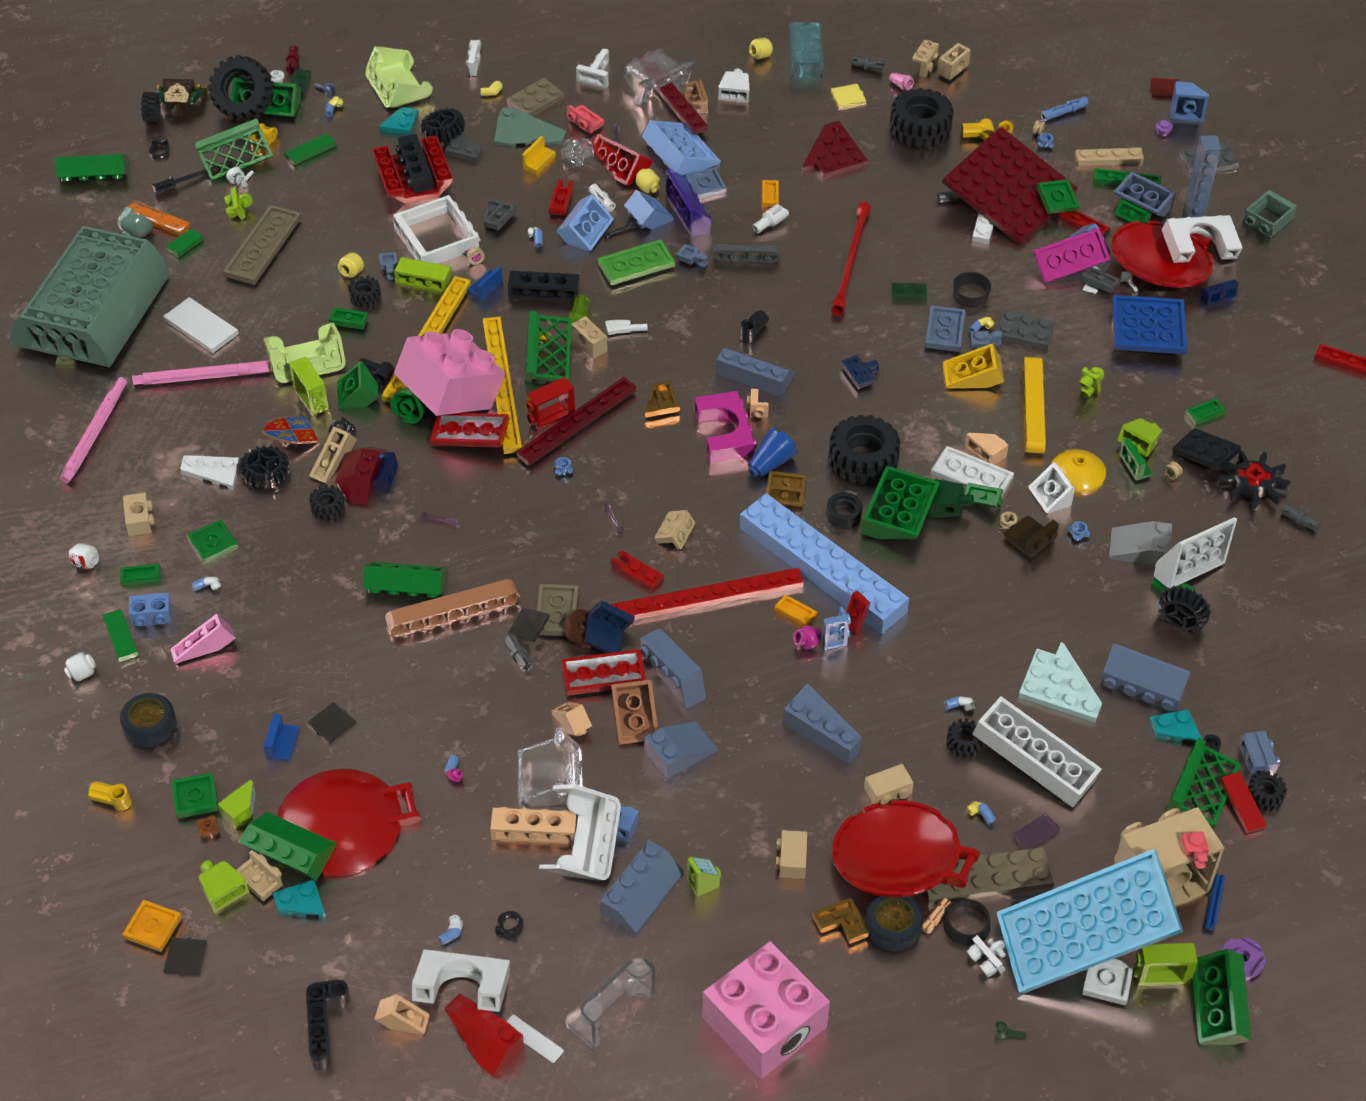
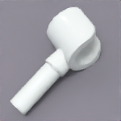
M250 171L246 176L239 175L236 178L237 185L239 186L242 183L243 187H247V180L254 172Z
M1129 271L1121 272L1120 281L1128 282L1135 293L1138 292L1137 287L1132 281V273Z

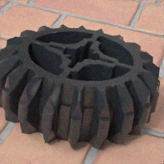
M441 108L433 113L430 112L421 123V131L424 138L437 136L439 143L457 139V136H460L465 128L462 113L459 110H454V108Z
M263 445V447L258 448L256 446L254 450L249 449V453H244L243 458H240V476L245 484H249L251 488L255 486L257 490L261 487L265 490L267 487L273 489L275 484L280 486V481L284 482L286 477L289 476V458L285 455L284 450H280L278 447L273 448L272 445L265 447Z
M1173 585L1161 594L1157 606L1159 609L1158 613L1162 615V619L1167 620V624L1184 629L1186 632L1189 630L1196 632L1208 623L1211 613L1210 605L1206 603L1207 599L1202 598V594H1197L1195 590H1190L1188 586L1183 588L1181 585L1178 587Z

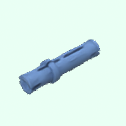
M1084 96L1077 100H1069L1063 105L1042 111L1041 117L1044 121L1066 113H1074L1080 108L1087 107L1089 104L1088 99Z

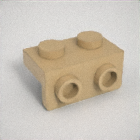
M924 40L914 54L912 60L921 63L919 76L926 77L932 71L934 63L938 62L940 57L938 53L939 44Z
M687 510L669 511L654 539L657 544L673 542L677 550H680L690 535L695 522Z
M251 850L249 852L250 859L236 871L246 879L248 889L264 901L282 886V874L276 866L271 867L262 854H257Z

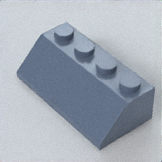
M723 348L716 359V375L782 397L796 374L794 370L730 348Z
M1114 643L1100 684L1109 689H1114L1128 696L1157 705L1165 710L1176 712L1184 696L1191 671Z
M648 840L601 899V915L637 935L682 877L684 871L666 849Z

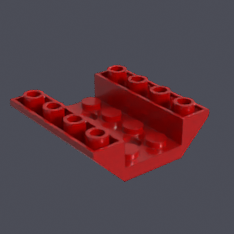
M437 136L421 139V147L432 175L434 190L413 193L412 187H408L407 184L408 176H404V165L401 166L399 160L400 154L391 155L388 146L372 149L387 195L407 204L439 197L453 182L451 171Z

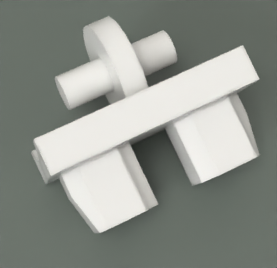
M978 935L972 939L974 944L966 951L974 962L983 955L988 959L979 966L987 977H990L997 971L1002 974L1005 968L995 955L998 954L1000 958L1005 957L1006 954L1003 951L1005 943L1002 940L995 942L991 938L987 941L990 945V948H988Z

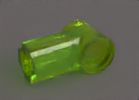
M579 295L575 298L573 310H570L569 318H572L571 324L585 316L588 318L590 299L585 295Z

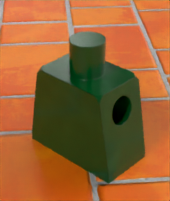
M935 479V481L940 482V485L928 511L929 518L959 516L963 506H973L974 497L973 495L965 494L962 484Z

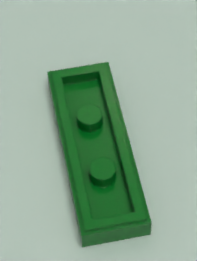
M326 133L286 151L285 157L293 165H296L336 147V141Z
M119 609L102 615L119 662L137 657L138 652L122 610Z

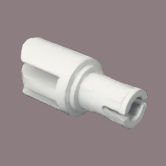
M776 204L764 212L763 218L752 224V228L759 234L768 226L774 227L787 218L789 211Z

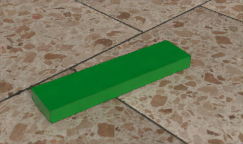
M1094 168L1093 183L1119 186L1131 172ZM1136 173L1161 185V176Z

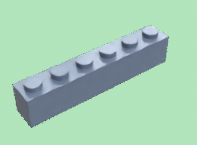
M1217 135L1200 136L1183 209L1184 218L1206 216L1221 153V146Z

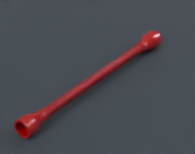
M860 202L857 206V224L837 297L831 305V311L837 315H841L845 311V293L863 223L871 210V206L867 202Z

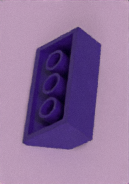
M667 168L666 196L691 237L710 232L712 218L710 214L706 213L705 206L700 203L697 193L693 192L691 183L687 182L681 174Z

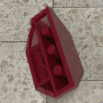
M366 447L345 453L335 482L343 492L349 505L368 507L387 455L386 449Z

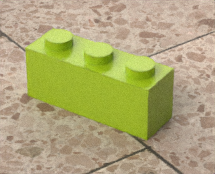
M404 257L400 258L394 271L396 284L443 293L452 280L451 266Z

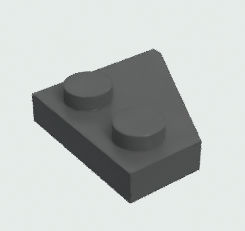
M464 133L457 136V139H452L445 149V155L472 162H477L482 153V147Z
M489 198L488 208H486V215L483 220L484 226L499 231L517 211L516 205Z

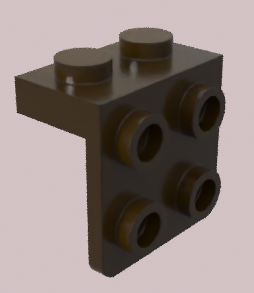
M1025 516L1004 533V539L1029 558H1032L1056 539L1059 524L1052 520L1047 525L1042 526L1032 517Z

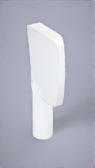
M630 320L605 321L608 335L648 331L647 324L630 325Z

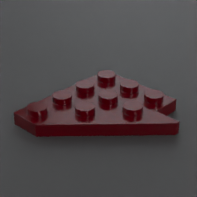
M835 121L823 126L802 166V171L806 172L816 169L821 177L825 179L868 166V160L842 123Z

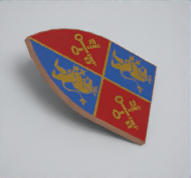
M306 417L275 419L269 422L262 430V434L283 442L284 445L319 443V439Z

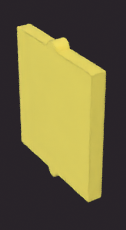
M858 84L831 88L833 100L836 101L839 108L866 103L863 91L860 90Z

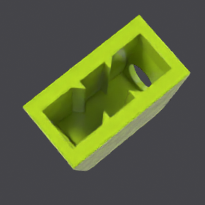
M1139 418L1122 426L1118 441L1122 443L1123 439L1130 438L1133 444L1137 446L1138 452L1148 457L1156 447L1162 430L1156 423H1149Z
M206 860L201 864L200 868L203 873L198 876L199 881L214 913L249 892L246 879L226 861H221L214 865L211 860Z

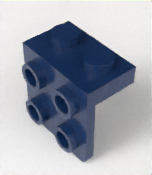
M601 600L588 613L585 643L605 653L620 652L623 631L634 622V616Z

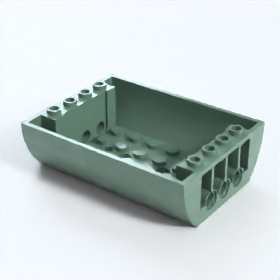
M82 226L13 323L10 331L11 345L110 367L170 275L163 257L146 239Z

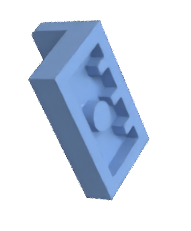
M843 606L839 607L838 616L829 617L823 621L822 646L824 650L847 646V638L850 637L848 625L851 624V618L849 613L845 612Z

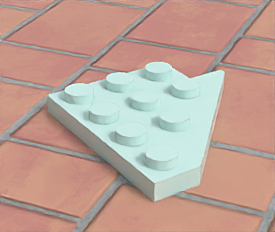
M1060 643L1056 654L1040 649L1036 650L1018 698L1095 723L1102 702L1065 644Z

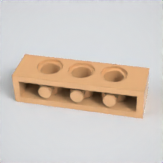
M493 808L490 827L491 840L574 844L577 814H573L569 810Z

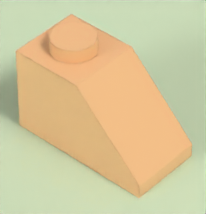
M968 433L966 435L965 447L979 459L996 465L1007 457L1009 445L996 434Z
M566 702L551 710L552 715L567 734L581 736L587 732L586 729L592 727L583 704Z
M396 994L380 1000L375 1021L390 1030L423 1035L425 1034L430 1014Z

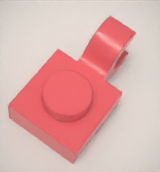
M1204 831L1182 833L1181 840L1186 857L1193 856L1196 869L1206 868L1205 862H1208L1206 854L1209 852V847Z

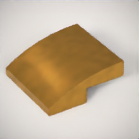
M769 471L766 493L782 505L803 507L806 474Z

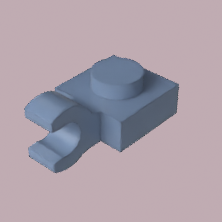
M684 244L676 254V259L691 265L695 262L700 268H705L708 265V262H705L708 256L700 254V249Z
M396 252L379 254L381 270H386L388 280H395L393 269L398 264Z
M971 331V349H978L992 343L996 346L1001 345V331H995L990 335L988 331Z

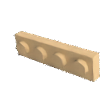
M1141 148L1075 150L1077 166L1143 164L1144 161Z

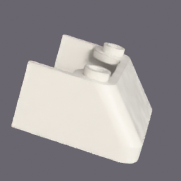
M576 784L553 785L552 790L568 794V809L573 814L578 815L572 856L562 855L558 859L557 864L540 865L539 869L567 877L606 880L611 873L621 811L620 801L614 796Z

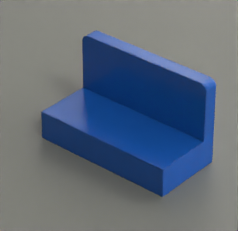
M498 266L493 272L488 270L467 289V294L480 302L503 283L502 268Z
M273 714L263 748L266 759L290 761L299 733V726L283 724L281 714Z

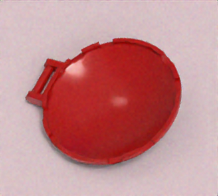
M1130 222L1121 226L1113 235L1111 248L1117 261L1130 273L1147 282L1165 287L1185 288L1204 282L1212 273L1214 261L1212 254H1208L1206 249L1212 245L1213 241L1199 233L1190 234L1195 249L1190 262L1174 263L1162 232V222Z
M354 769L328 770L303 780L288 793L277 813L278 817L337 843L321 872L326 877L353 875L374 866L377 860L391 851L402 826L415 824L421 820L420 813L416 810L412 794L414 790L411 783L389 787L376 776ZM398 797H405L409 813L402 814Z
M892 800L891 804L884 805L875 803L862 808V812L855 816L851 815L842 823L836 832L832 846L835 866L847 882L866 893L884 897H904L919 894L937 886L939 883L964 888L968 882L967 877L971 868L980 856L978 850L960 845L955 826L950 820L947 821L941 816L940 811L922 803L905 800ZM963 859L966 861L960 874L954 873L953 871L958 860Z

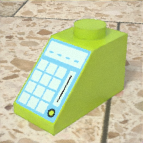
M251 779L218 803L220 815L235 830L245 826L253 818L256 791Z
M688 858L687 882L697 897L720 887L721 872L717 866L712 864L710 859Z

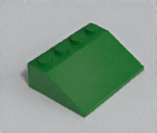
M886 465L864 515L861 534L877 539H917L940 482Z

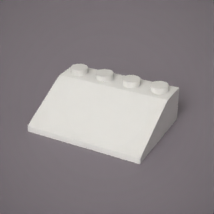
M1234 517L1177 543L1157 561L1154 577L1167 588H1171L1173 585L1178 586L1225 564L1237 519Z

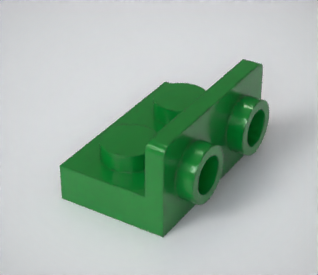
M1130 438L1123 439L1120 456L1135 480L1151 477L1152 471L1138 452L1137 446L1133 444Z

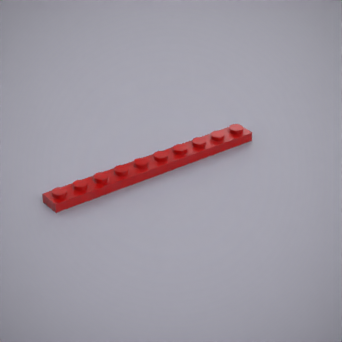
M793 568L613 603L611 605L633 615L634 620L801 588L804 586V581L799 568Z

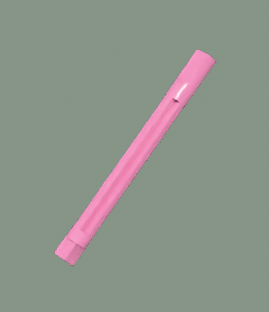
M269 360L144 372L143 374L132 375L133 385H151L270 373Z
M119 377L111 390L108 391L63 468L59 479L65 484L70 482L72 477L75 476L116 405L121 392L127 384V380L123 377Z

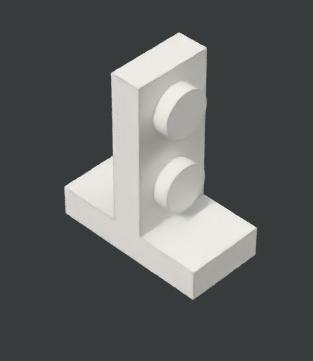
M603 48L596 55L595 61L591 63L590 67L578 64L576 67V80L607 88L609 85L608 72L604 71L609 63V50Z

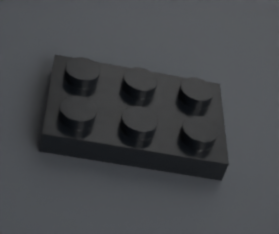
M1196 428L1191 430L1172 447L1174 454L1220 471L1241 452V445Z

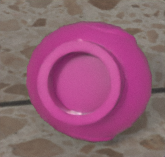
M808 625L803 626L800 630L794 632L793 640L802 649L810 650L818 645L822 632L819 628Z

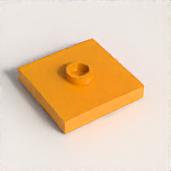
M143 899L122 933V937L162 952L182 919V914Z

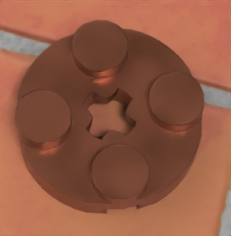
M578 609L572 612L566 619V637L580 646L591 648L592 646L585 643L586 631L582 628L583 625L586 629L589 611Z

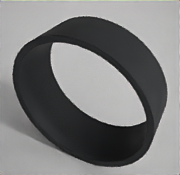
M965 272L959 274L954 279L953 293L959 303L966 306H979L987 301L991 291V282L986 276L977 272ZM974 283L983 287L986 294L981 297L971 298L960 294L956 289L962 284Z
M961 899L949 907L944 917L943 927L947 936L955 943L972 946L974 944L972 939L978 935L982 941L988 937L991 929L990 915L986 907L980 902L973 899ZM958 907H972L983 913L988 922L981 932L964 934L957 931L951 925L949 913Z

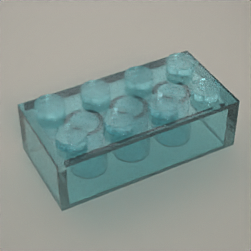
M789 22L790 78L822 79L823 48L821 23Z

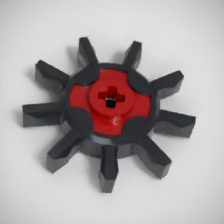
M1242 450L1238 454L1240 464L1235 465L1229 462L1221 469L1232 474L1219 476L1218 486H1234L1235 489L1231 492L1230 501L1232 502L1243 495L1251 498L1252 507L1257 509L1259 499L1264 496L1268 497L1274 504H1279L1281 495L1273 488L1289 491L1291 481L1276 478V476L1284 474L1286 465L1281 464L1271 468L1266 464V452L1261 454L1259 461H1249Z

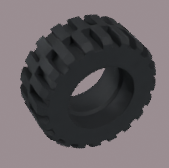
M236 55L235 58L230 56L226 58V62L220 61L218 63L220 66L218 68L214 67L212 70L214 75L209 77L211 84H208V90L211 91L209 97L213 101V105L221 113L237 121H251L252 117L259 118V113L267 111L266 106H271L272 101L270 98L274 97L275 92L272 90L274 82L271 81V74L258 61L248 56ZM248 74L254 79L255 87L253 94L246 101L235 103L229 98V85L235 77Z
M918 88L917 90L910 89L908 92H902L893 101L890 129L900 142H905L909 146L914 145L917 148H920V146L925 148L931 145L936 146L950 135L954 109L945 95H941L938 91L934 92L932 89L925 90L923 88Z
M864 415L848 417L847 420L844 419L839 425H836L830 435L829 463L833 470L840 474V477L844 480L849 479V482L854 484L859 482L860 485H865L866 483L875 484L877 481H880L886 465L893 468L898 466L901 442L898 432L895 428H892L890 423H885L884 419L879 417L878 419L874 418L873 415H869V417ZM855 446H869L876 449L877 452L864 454L856 452L851 448Z

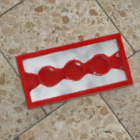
M454 413L438 415L430 443L435 446L502 448L510 418L508 414Z
M640 649L561 659L567 696L612 690L611 685L646 680Z

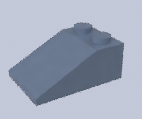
M696 721L662 727L644 737V751L666 779L718 751V748Z

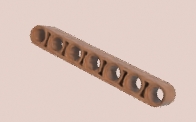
M505 579L389 611L385 615V620L390 634L400 636L513 605L519 601L520 595L512 579Z

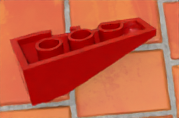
M600 134L597 135L591 148L597 157L604 162L606 168L611 171L615 180L627 186L636 182L637 173L642 169H649L653 162L652 159Z

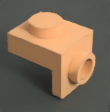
M751 389V396H747V407H750V417L767 418L769 403L758 402V389Z

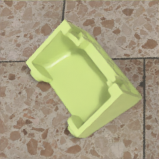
M375 46L366 67V77L386 108L403 106L428 98L431 95L433 89L431 84L424 81L419 85L411 73L410 69L414 64V59L408 50Z
M334 323L325 324L319 328V340L284 347L282 339L277 336L264 338L271 367L278 382H291L292 376L289 363L305 356L318 375L339 371L344 368L346 360L341 336Z

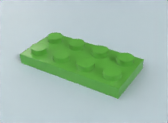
M661 239L598 258V264L610 285L675 266L674 259Z

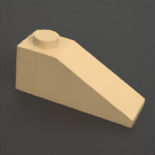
M333 427L309 477L326 484L339 469L345 453L352 450L357 439L350 433Z

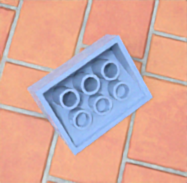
M649 120L642 138L671 170L684 175L705 170L721 163V160L697 134L693 135L684 123Z

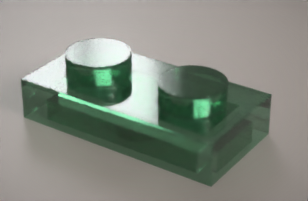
M295 69L290 83L301 87V96L305 95L311 77V70Z
M892 283V300L927 301V284Z

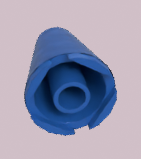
M776 427L769 429L748 463V471L752 476L763 477L769 471L774 470L798 454V449L796 451L794 449L796 444L784 431L777 432L775 431Z

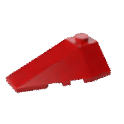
M461 993L444 1008L454 1027L463 1038L466 1047L473 1055L476 1064L492 1078L524 1048L522 1033L494 1013L478 1009L477 1003Z

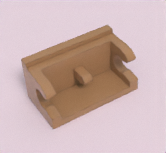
M698 79V81L686 83V87L692 86L693 88L684 90L685 99L698 114L708 113V98L702 80Z

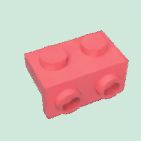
M571 105L567 106L568 119L589 134L604 125V119L585 106L580 105L577 108Z

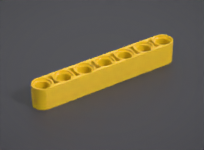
M1024 357L1025 453L1044 454L1046 439L1043 360L1039 357Z

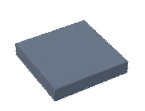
M716 167L684 174L685 179L691 183L694 193H697L699 199L727 193V188Z

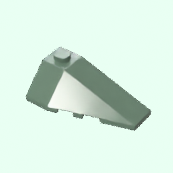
M502 108L497 120L494 144L516 146L517 143H525L528 146L534 143L540 136L544 137L545 145L563 143L566 130L522 111Z

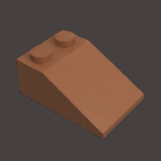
M652 680L611 685L619 745L644 742L645 736L658 730Z

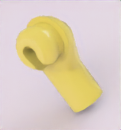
M495 81L489 88H481V96H496L502 89V83Z

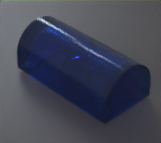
M1232 279L1202 288L1200 292L1201 299L1208 306L1237 297L1239 283Z
M394 452L383 454L373 482L374 488L378 491L387 493L390 491L399 466Z

